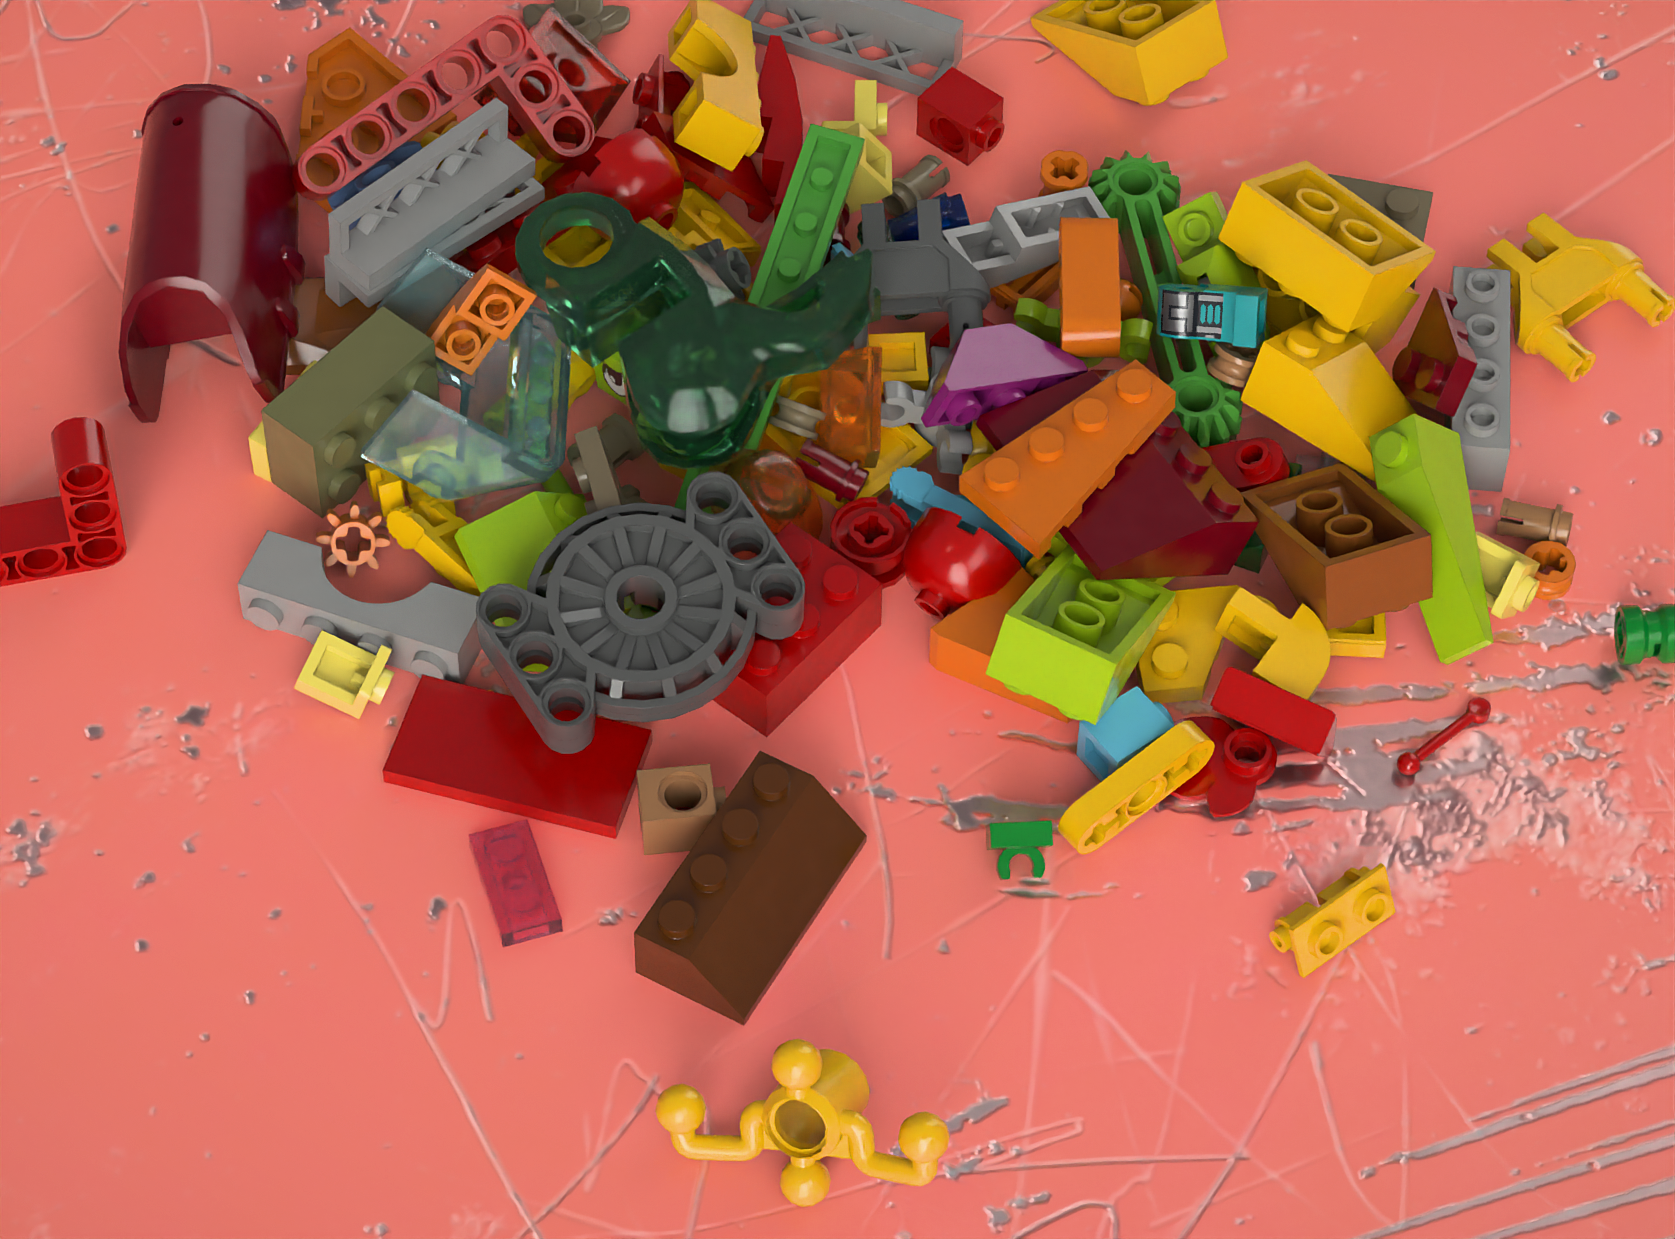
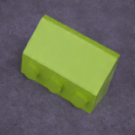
M534 491L459 528L454 538L480 593L490 586L497 584H512L527 591L528 580L539 555L558 533L581 517L588 515L584 504L587 502L584 494ZM630 595L624 597V613L635 619H645L639 606L634 605ZM502 617L494 621L495 625L499 627H507L517 622V620L511 617ZM534 663L526 666L522 670L528 672H544L549 667L543 664Z

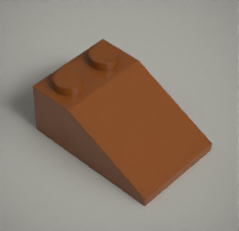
M1343 462L1240 492L1244 498V503L1260 521L1255 531L1300 606L1303 603L1309 607L1327 630L1350 627L1358 620L1384 612L1402 611L1410 604L1433 598L1431 534Z

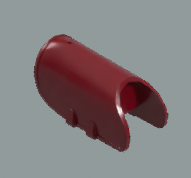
M183 84L162 92L148 106L141 129L143 139L124 282L118 350L124 390L129 400L128 406L141 423H155L159 417L170 344L232 334L253 387L266 403H270L284 391L290 338L296 337L299 331L300 314L293 303L296 285H301L304 281L306 263L303 256L298 252V192L292 181L293 161L276 118L262 105L233 88L218 84Z

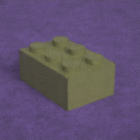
M382 306L261 410L272 483L321 518L327 515L326 511L328 509L333 510L338 504L348 502L356 494L359 486L367 480L364 464L397 456L396 445L410 442L417 434L427 432L441 414L434 340Z

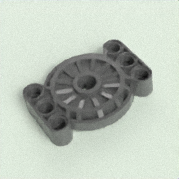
M707 472L691 481L687 489L686 511L670 505L650 503L609 506L581 517L558 533L539 555L529 577L527 591L512 584H497L490 586L481 593L476 602L478 639L483 651L544 743L551 750L561 754H573L585 749L595 736L596 714L613 720L644 723L676 718L703 707L728 688L744 668L754 644L755 633L770 639H784L792 636L800 629L804 621L805 582L797 567L737 482L724 473ZM709 506H719L724 508L725 511L718 514H709L702 511V509ZM741 551H750L758 556L749 560H741L733 555ZM630 595L634 605H650L660 611L646 619L632 618L624 613V597ZM771 597H783L790 602L782 606H773L766 603L765 600ZM502 617H511L517 620L516 623L507 627H499L492 624L496 619ZM731 650H735L734 653L728 659ZM534 663L549 667L546 671L538 674H530L522 670ZM564 710H573L580 714L577 719L571 721H561L553 717L558 712Z

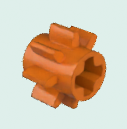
M353 500L350 505V513L339 516L334 510L328 509L326 513L329 522L332 524L331 530L316 533V542L331 544L332 550L324 558L325 566H332L339 560L347 565V573L350 578L354 577L356 566L365 562L370 567L378 569L379 562L374 554L375 548L390 545L389 536L374 533V528L382 520L381 513L377 511L366 518L364 515L359 514L358 503ZM355 526L360 528L361 537L369 539V541H360L357 551L351 552L346 550L345 541L337 539V537L347 536L348 527Z

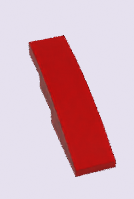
M770 35L758 82V96L761 100V126L764 127V134L755 152L763 153L762 184L770 197H776L774 202L775 225L803 147V118L796 78L781 36Z

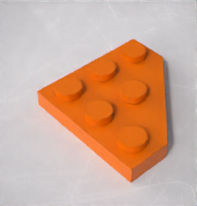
M350 27L308 54L306 67L307 83L305 95H303L299 126L300 141L295 161L310 146L408 77L404 71ZM401 95L398 97L397 110L399 114L408 121L421 120L423 107L420 101L412 95ZM452 111L448 112L408 142L416 141L421 143L423 137L429 131L441 134L447 125L452 121H457V115ZM356 127L353 129L351 137L354 147L365 154L375 153L378 149L376 134L367 127ZM311 159L307 162L306 174L313 184L318 186H329L332 184L334 178L333 170L326 161ZM328 199L315 201L326 212L330 213L333 211Z

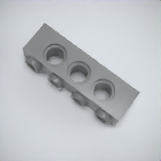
M1453 266L1448 294L1455 296L1458 304L1451 314L1453 318L1465 323L1469 335L1468 346L1473 348L1478 365L1455 416L1452 417L1444 413V427L1458 432L1460 435L1468 490L1502 492L1510 454V270Z

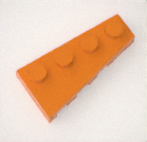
M1135 359L960 475V493L1040 560L1050 549L1053 536L1063 525L1068 528L1082 513V504L1097 487L1103 489L1115 476V468L1127 454H1134L1175 408L1176 391Z

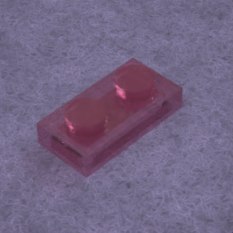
M528 819L469 834V848L502 947L563 932L562 918Z

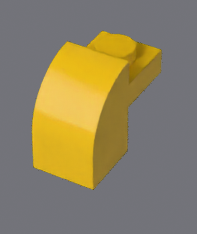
M1240 586L1227 603L1214 629L1260 661L1253 670L1252 676L1309 701L1329 667L1331 647L1327 631L1317 615L1303 603L1293 617L1289 619L1281 614L1271 601L1262 596L1253 595Z

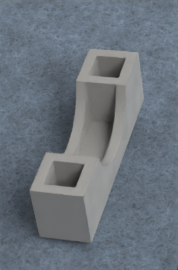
M267 530L237 583L243 619L251 621L257 627L269 631L277 629L305 638L313 645L321 630L374 655H377L382 644L392 649L385 665L414 673L419 678L423 674L464 684L482 649L478 639L476 602L479 596L430 582L412 596L396 602L380 604L361 602L342 594L329 582L325 573L322 547Z

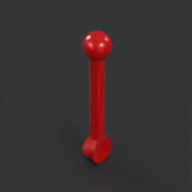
M1476 697L1468 702L1465 714L1415 752L1402 753L1397 759V769L1404 775L1411 776L1416 774L1420 769V762L1471 723L1480 724L1486 722L1490 716L1491 704L1484 698Z

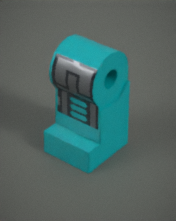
M1204 283L1200 285H1161L1158 289L1156 334L1178 339L1233 343V346L1256 348L1265 340L1268 288Z

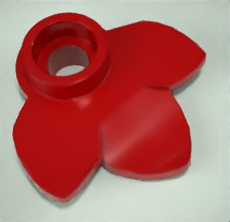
M1189 717L1174 721V726L1183 721H1193L1214 742L1215 748L1207 764L1170 794L1181 800L1198 801L1207 798L1208 809L1215 818L1232 816L1249 807L1254 800L1256 786L1270 779L1276 769L1277 752L1267 735L1254 728L1234 730L1224 720L1217 717ZM1248 758L1253 760L1254 762L1244 763L1239 761V759Z

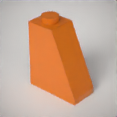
M1023 567L996 594L978 600H971L930 628L929 663L936 670L1067 724L1074 720L1063 715L1057 707L1031 695H1021L1012 692L1004 686L1003 682L985 674L1005 614L1036 581Z

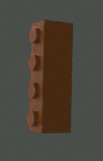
M759 751L635 930L636 973L741 1025H745L867 842V835L813 775Z

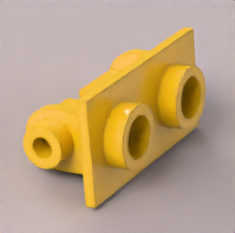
M1380 863L1372 870L1366 866L1361 867L1359 870L1353 867L1349 868L1342 877L1316 894L1318 904L1321 906L1316 907L1307 901L1287 916H1282L1275 921V929L1269 933L1270 940L1275 948L1282 953L1289 949L1294 951L1301 977L1305 978L1396 913L1384 864Z

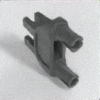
M940 198L917 200L919 240L888 242L884 203L861 204L863 244L834 277L823 298V311L833 321L834 363L839 367L851 368L850 346H854L856 367H862L870 363L868 318L877 316L947 312L950 353L964 330L983 327L982 310L990 302L991 292L989 285L978 270L943 239Z

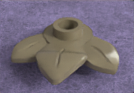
M554 0V3L526 5L523 9V20L529 31L548 36L550 43L554 45L555 52L559 56L567 59H582L593 55L597 51L598 43L601 41L602 36L620 32L629 24L630 10L625 6H603V0Z

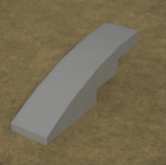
M1088 186L998 205L995 207L989 221L948 229L942 232L943 239L978 270L986 280L989 288H993L1059 261L1060 217H1110L1091 187Z

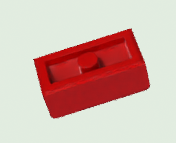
M1228 667L1224 671L1210 703L1212 710L1315 756L1326 757V755H1331L1334 748L1337 717L1333 711L1234 667Z

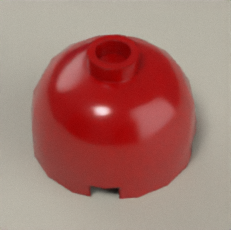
M638 128L619 134L602 146L594 155L601 163L594 169L591 176L589 177L582 170L575 181L570 196L571 210L595 233L606 240L617 243L631 244L643 241L654 235H661L669 230L678 217L677 210L679 209L684 192V176L678 160L655 135L651 133L650 136L644 129Z
M930 507L926 508L913 527L904 547L902 566L909 585L918 593L914 599L915 603L927 614L943 620L947 614H952L971 600H978L996 594L1009 583L1022 566L1020 561L1005 545L981 527L977 529L975 534L956 527L962 516L942 508Z

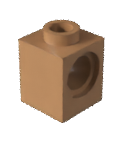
M710 763L637 770L638 806L644 855L691 851L726 800L725 786L713 787ZM679 807H689V808H692V809L684 810V811L676 810V808H679Z

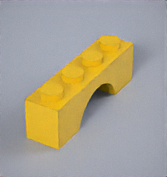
M690 0L667 34L669 60L694 81V84L673 113L674 142L732 172L744 155L750 157L756 151L764 134V127L761 126V100L758 96L757 86L759 74L756 72L755 65L756 46L753 45L751 21L711 0Z

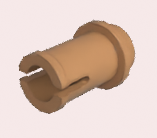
M1509 498L1503 499L1500 515L1522 519L1523 521L1501 517L1498 520L1497 535L1503 536L1504 534L1538 542L1555 541L1567 547L1574 513L1563 511V505L1557 504L1556 509L1512 501Z

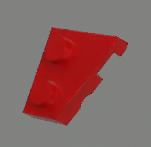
M653 111L642 125V129L650 136L651 133L655 135L672 152L680 163L684 179L693 182L704 192L720 200L726 191H729L744 200L748 208V217L756 222L763 223L774 210V205L750 157L744 155L731 172L675 143L673 116Z

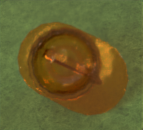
M739 447L724 451L711 463L708 472H721L735 480L774 536L789 522H792L817 540L819 539L823 529V515L818 495L805 478L801 467L793 458L781 451L770 449L756 451ZM710 506L714 514L725 511L724 508L719 506Z

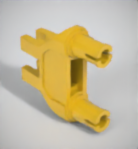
M1544 212L1527 223L1526 231L1533 238L1523 244L1522 252L1505 238L1487 250L1486 257L1494 264L1486 269L1510 270V305L1513 307L1515 344L1526 354H1540L1565 374L1570 382L1579 380V375L1583 377L1591 370L1596 361V355L1571 336L1567 329L1607 302H1612L1613 300L1621 299L1646 319L1647 323L1652 327L1659 326L1661 320L1663 322L1666 321L1675 310V298L1667 294L1644 273L1642 259L1630 249L1611 241L1575 237Z

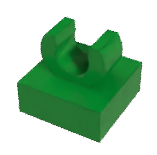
M1052 820L989 823L985 826L987 850H1003L996 862V871L1000 880L1010 879L1009 863L1012 857L1018 854L1025 855L1031 861L1032 878H1041L1043 876L1045 860L1037 848H1048L1053 845Z

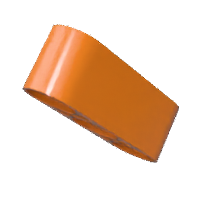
M1060 217V349L1075 357L1119 358L1121 311L1118 218Z

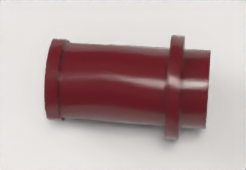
M808 438L801 447L800 452L819 462L820 466L816 467L796 457L790 472L795 475L798 474L837 494L835 500L840 503L844 498L848 501L856 500L870 473L860 467L862 461L856 459L852 463L813 443Z

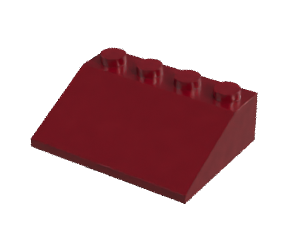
M1119 370L1088 371L982 414L975 425L993 448L998 451ZM1171 412L1134 454H1127L1115 468V476L1103 489L1097 487L1082 504V513L1068 528L1063 525L1059 533L1096 580L1228 575L1260 521L1244 503L1242 494L1226 481L1213 465L1210 455L1195 443L1182 427L1179 417L1174 412Z

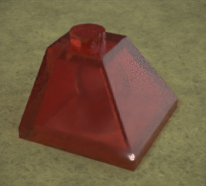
M551 6L528 32L592 120L596 134L631 80ZM512 49L505 57L510 56ZM522 77L520 81L522 96L532 103L543 102L545 95L542 84L536 78ZM490 83L480 89L473 97L482 107L495 98L502 101ZM508 109V131L513 136L521 137L525 132ZM556 122L553 127L555 141L577 144V134L574 128L565 122Z

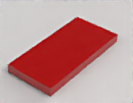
M422 674L382 770L385 783L616 839L637 785V770L643 769L653 742L652 730L596 716L595 736L591 743L582 751L573 754H561L551 750L544 743L514 696ZM564 710L558 712L553 717L561 721H571L577 719L580 714L572 710Z

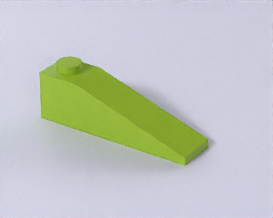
M1412 414L1370 436V447L1378 492L1431 534L1433 598L1418 603L1439 661L1449 665L1494 643L1460 435L1458 432L1419 415Z

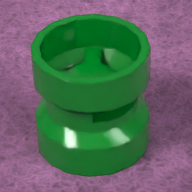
M1660 604L1655 611L1642 610L1638 605H1619L1617 607L1614 622V640L1617 659L1621 665L1640 664L1645 658L1656 657L1663 664L1675 663V604Z

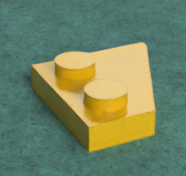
M1239 585L1172 590L1176 592L1174 601L1135 666L1139 688L1152 702L1171 703L1202 700L1211 677L1214 661L1218 659L1225 637L1214 629L1227 603L1238 590Z

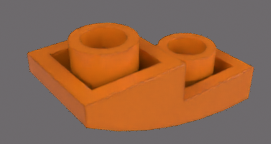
M486 264L457 292L425 333L426 336L434 340L436 357L472 376L497 339L500 338L506 341L537 297L536 291L493 266Z

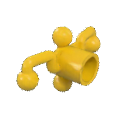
M799 1038L788 1040L779 1045L775 1050L771 1069L774 1078L779 1084L767 1100H755L746 1105L740 1115V1135L696 1134L695 1130L704 1121L707 1107L703 1096L692 1086L683 1083L672 1085L663 1090L657 1100L655 1112L658 1122L670 1132L673 1147L685 1158L694 1160L746 1161L758 1156L763 1149L780 1150L791 1157V1161L782 1169L779 1184L783 1195L792 1204L801 1207L814 1206L824 1200L829 1192L830 1174L828 1168L819 1160L825 1156L852 1159L855 1166L863 1174L870 1177L910 1186H924L930 1183L936 1176L938 1159L946 1152L950 1138L947 1124L938 1115L927 1111L917 1112L903 1121L898 1135L900 1149L908 1158L876 1151L872 1125L862 1115V1112L868 1105L870 1093L868 1081L857 1062L842 1052L832 1049H817L811 1042Z

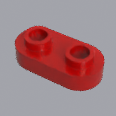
M1256 437L1202 448L1210 455L1213 465L1226 481L1239 492L1287 479L1290 474V464L1281 446L1270 438Z

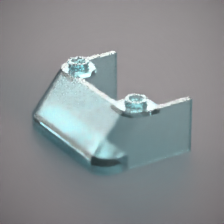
M426 247L377 306V310L384 306L425 334L446 305L475 274ZM530 305L506 341L500 338L497 339L472 376L436 357L438 381L461 390L460 412L457 413L412 389L363 446L360 457L416 485L428 495L444 500H457L548 481L565 460L571 363V339L568 332L554 317Z

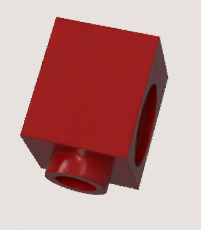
M951 67L918 97L916 135L968 166L982 152H989L994 149L1001 140L1005 128L1002 123L1004 98L956 68Z

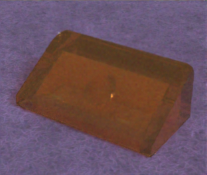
M869 346L820 355L819 410L827 413L825 420L818 422V445L852 463L856 459L861 460L862 464L860 467L876 468L880 455L882 347Z

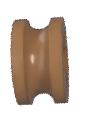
M1216 341L1214 350L1218 356L1209 359L1206 366L1207 370L1214 377L1225 383L1245 387L1260 350L1258 348L1233 346V343Z

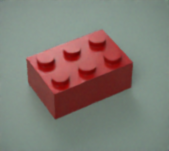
M789 522L775 538L797 567L805 582L804 621L795 634L784 639H770L755 633L754 644L744 668L725 691L712 699L766 738L881 626L882 582L792 522ZM771 597L765 600L766 603L773 606H782L790 602L783 597ZM731 650L728 659L734 653L735 650Z

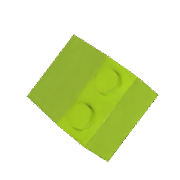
M1068 544L1005 614L985 674L1003 682L1004 686L1012 692L1021 695H1031L1057 707L1068 718L1080 721L1085 720L1096 725L1117 699L1171 607L1176 592L1145 578L1096 580Z

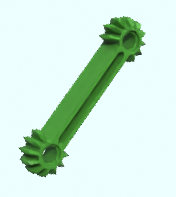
M1125 150L1120 161L1105 156L1100 169L1093 170L1088 186L1091 187L1110 218H1118V233L1122 239L1133 283L1142 292L1143 319L1153 323L1149 341L1151 342L1159 377L1176 391L1175 408L1172 412L1179 417L1182 427L1200 448L1229 443V440H1236L1242 424V417L1240 416L1243 402L1240 400L1241 392L1232 390L1233 385L1208 375L1198 339L1175 338L1184 370L1182 371L1179 367L1172 338L1156 334L1159 286L1182 284L1175 267L1177 263L1167 227L1162 216L1180 208L1181 186L1179 177L1171 174L1168 161L1152 163L1149 151L1141 158H1133ZM1144 238H1146L1148 241L1155 270L1157 273L1156 275L1153 274Z

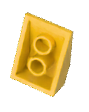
M1059 0L1030 17L1034 29L1115 96L1138 102L1143 106L1157 105L1166 101L1171 92L1188 82L1204 78L1208 75L1209 69L1229 58L1216 0Z
M1316 314L1263 342L1240 399L1250 407L1376 482L1369 437L1412 414L1417 415L1366 341L1350 332L1329 325L1320 314Z

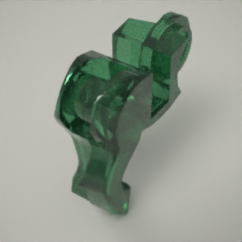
M590 192L562 194L543 202L524 219L515 238L518 271L526 286L535 290L537 296L546 302L557 337L592 368L619 351L627 408L642 449L658 463L683 470L713 467L739 457L754 432L771 389L779 378L828 369L866 324L881 319V295L875 286L873 253L869 249L863 250L851 257H847L841 250L828 264L812 275L801 286L765 307L736 298L710 265L687 244L650 217L641 220L638 224L635 223L630 211L610 197ZM586 225L598 228L610 236L613 241L609 251L599 261L585 267L570 268L558 265L547 258L543 252L549 239L557 232L570 226Z

